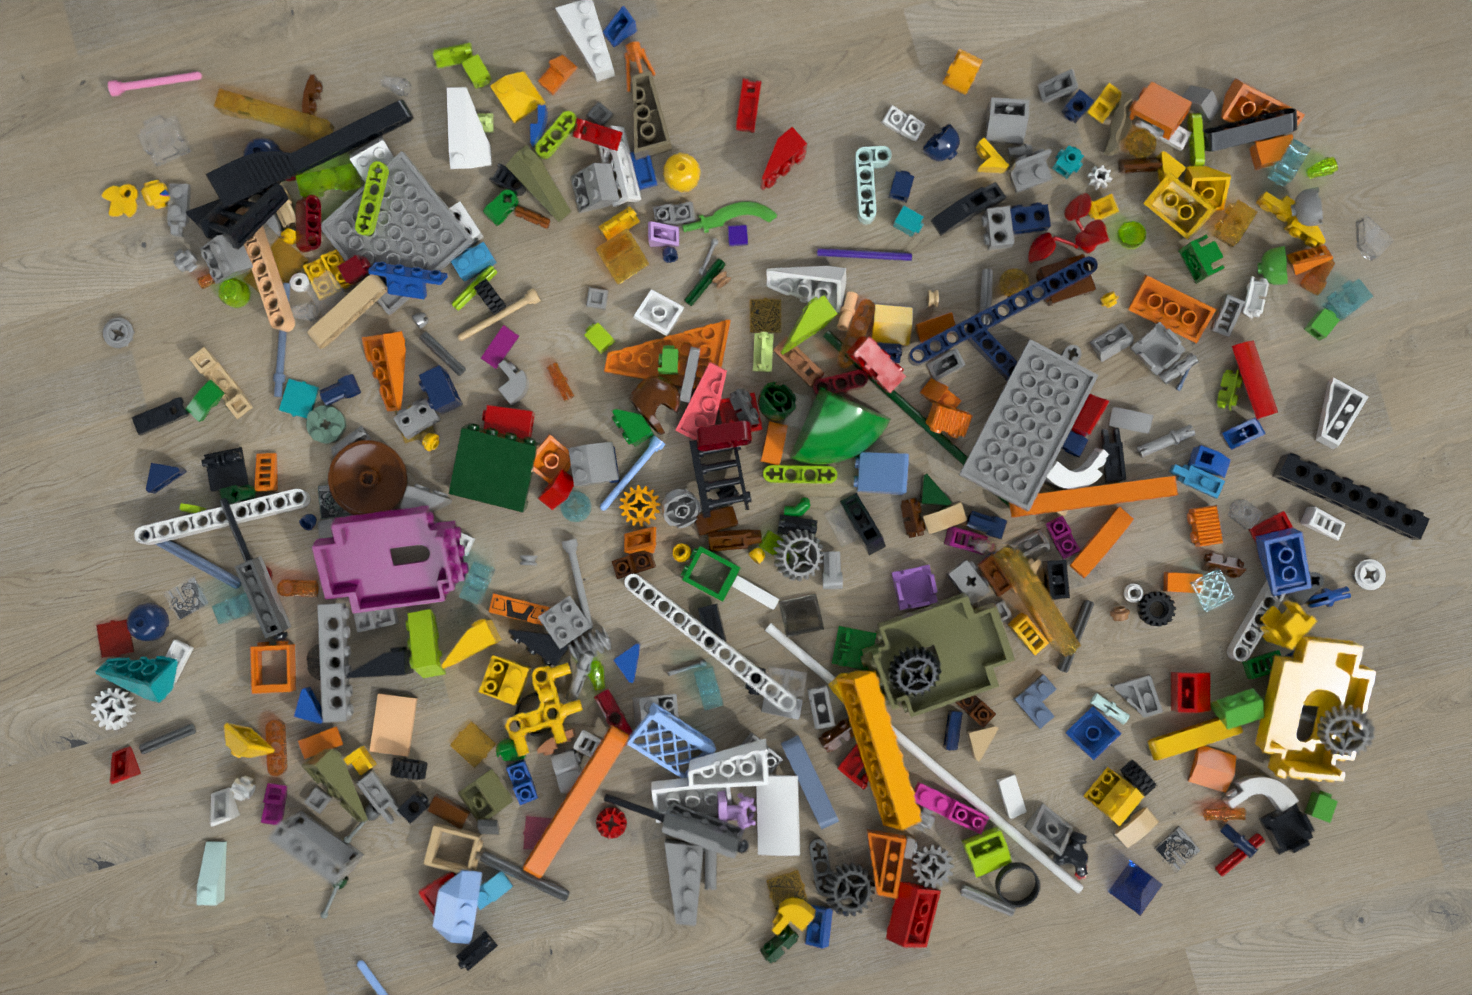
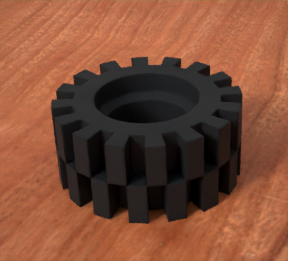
M486 278L474 286L476 292L494 315L507 307Z
M1149 592V594L1143 595L1144 598L1139 601L1141 603L1137 606L1140 609L1138 615H1141V620L1145 621L1148 625L1158 627L1165 626L1173 620L1172 616L1175 617L1176 613H1174V610H1176V607L1173 605L1175 604L1174 600L1170 599L1172 598L1171 596L1166 595L1164 592ZM1156 601L1160 602L1164 608L1163 613L1157 617L1153 616L1150 612L1151 604Z
M411 758L392 759L390 775L401 779L424 780L428 763Z
M1133 759L1120 769L1125 778L1144 796L1148 795L1157 786L1151 776Z

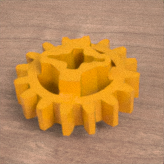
M637 485V490L630 487V493L624 492L626 498H620V501L624 503V505L619 506L620 509H624L621 516L627 515L626 522L633 520V526L637 522H639L640 527H643L644 522L650 525L651 518L653 520L657 519L654 514L660 513L657 507L661 506V503L656 502L659 496H653V489L648 492L647 486L643 490L640 485ZM643 494L648 495L652 501L644 500ZM633 495H635L636 498L634 499V501L632 503H628L629 499ZM638 501H641L643 504L649 505L642 507V511H639L638 508L631 507L638 505ZM652 509V512L645 517L646 511ZM628 510H634L637 513V518L631 516Z

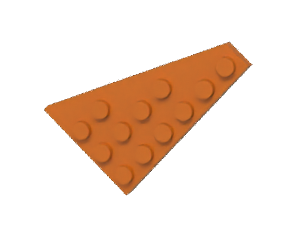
M726 319L715 324H708L704 327L694 328L672 336L669 335L636 346L608 352L604 372L642 380L650 376H660L668 379L675 386L682 387L690 348L696 347L701 348L693 389L696 390L710 362L722 368L731 320ZM665 345L675 346V349L679 351L678 375L658 373V368H662V365H659V354H662L663 346Z

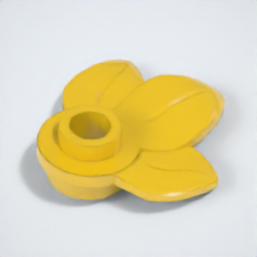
M133 185L111 186L101 195L104 199L111 201L109 216L118 217L125 213L130 218L137 210L136 199L138 191ZM131 191V195L127 197V193Z

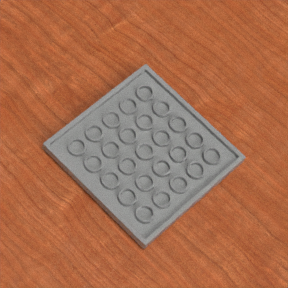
M403 151L387 164L389 175L375 231L372 235H360L355 229L365 185L321 223V230L345 260L359 255L366 257L371 266L376 262H385L391 265L401 264L404 267H420L424 270L442 271L452 260L475 242ZM373 178V180H375V181H378V182L381 181V180H379V179ZM377 184L371 186L370 192L372 195L377 194L379 188ZM372 203L366 205L365 210L368 214L374 210ZM364 216L365 219L371 220V217ZM362 224V228L368 230V226ZM379 276V277L381 278V280H382V281L386 284V286H387L386 277H385V276ZM387 291L377 301L386 313L391 315L410 297L391 295Z

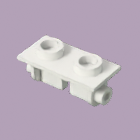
M1251 276L1250 283L1247 285V296L1243 305V314L1251 319L1253 317H1260V314L1263 313L1265 300L1259 299V296L1266 297L1269 287L1267 279L1261 278L1259 281Z

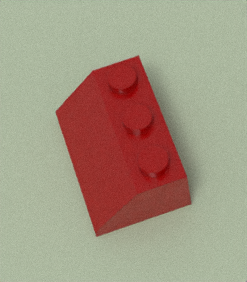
M900 882L885 939L903 948H927L941 890L912 882Z

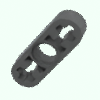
M814 838L809 844L815 885L817 892L824 896L823 893L825 891H823V888H819L822 885L821 877L829 874V878L832 876L830 874L828 850L823 839ZM816 843H819L820 846H824L820 849L821 856L826 855L825 858L818 857L816 849H813V847L816 846ZM822 861L827 864V869L824 872L816 870L818 862Z

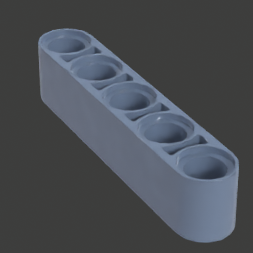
M799 735L782 742L781 745L795 775L798 776V781L821 829L839 822Z

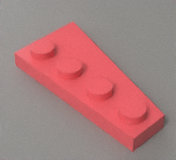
M712 362L709 363L675 431L693 440H697L698 428L715 425L727 370Z

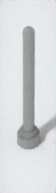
M577 539L564 541L562 546L563 550L565 549L569 555L582 614L591 625V628L588 630H591L593 624L576 555L578 542Z

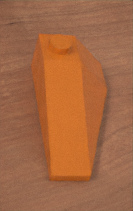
M1235 78L1225 94L1221 118L1228 122H1234L1293 107ZM1298 110L1297 127L1305 116L1304 113Z
M402 331L362 337L366 359L373 365L375 371L372 374L374 378L379 380L381 385L379 392L387 411L401 410L406 355L405 339Z

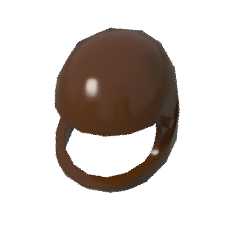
M650 376L641 381L629 397L632 405L659 435L665 434L664 429L656 418V410L659 405L662 404L676 413L680 407V393L677 387L668 379L660 376Z

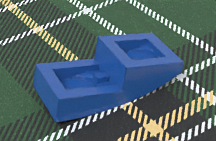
M538 105V124H530V143L533 148H535L536 143L544 135L548 118L546 105Z

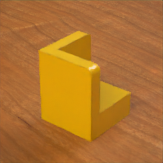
M365 746L359 747L343 759L347 766L352 764L359 775L365 774L377 765Z

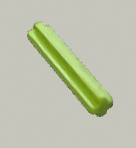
M489 265L452 301V306L458 311L477 294L474 286L485 278L490 281L497 274L496 269Z

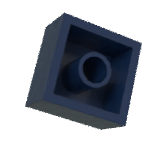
M436 366L419 375L421 381H418L422 391L428 394L427 402L431 409L445 414L463 405L448 371L442 366Z

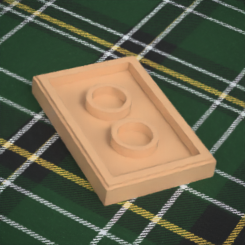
M378 693L370 752L409 756L417 698Z

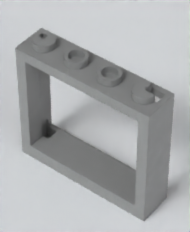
M302 811L279 822L268 838L333 885L354 871L364 856L362 852L350 844L344 843L343 839ZM300 817L305 819L303 824L298 822ZM353 853L357 855L353 859L350 858ZM336 865L341 868L337 872L333 870Z

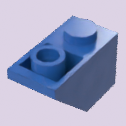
M1200 445L1193 447L1188 466L1192 465L1210 474L1225 478L1231 460L1218 451Z

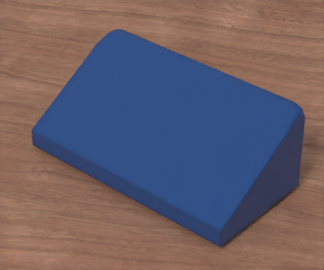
M811 905L816 909L815 917L807 925L805 944L823 949L829 946L833 910L830 907Z

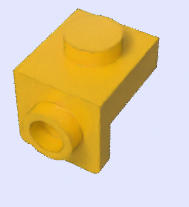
M1109 194L1094 202L1092 201L1088 214L1091 219L1102 220L1120 211L1113 194Z

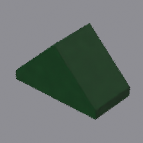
M927 473L922 476L920 504L948 506L952 503Z

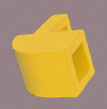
M800 898L785 899L779 904V913L772 920V931L779 935L789 922L803 931L815 917L816 909Z

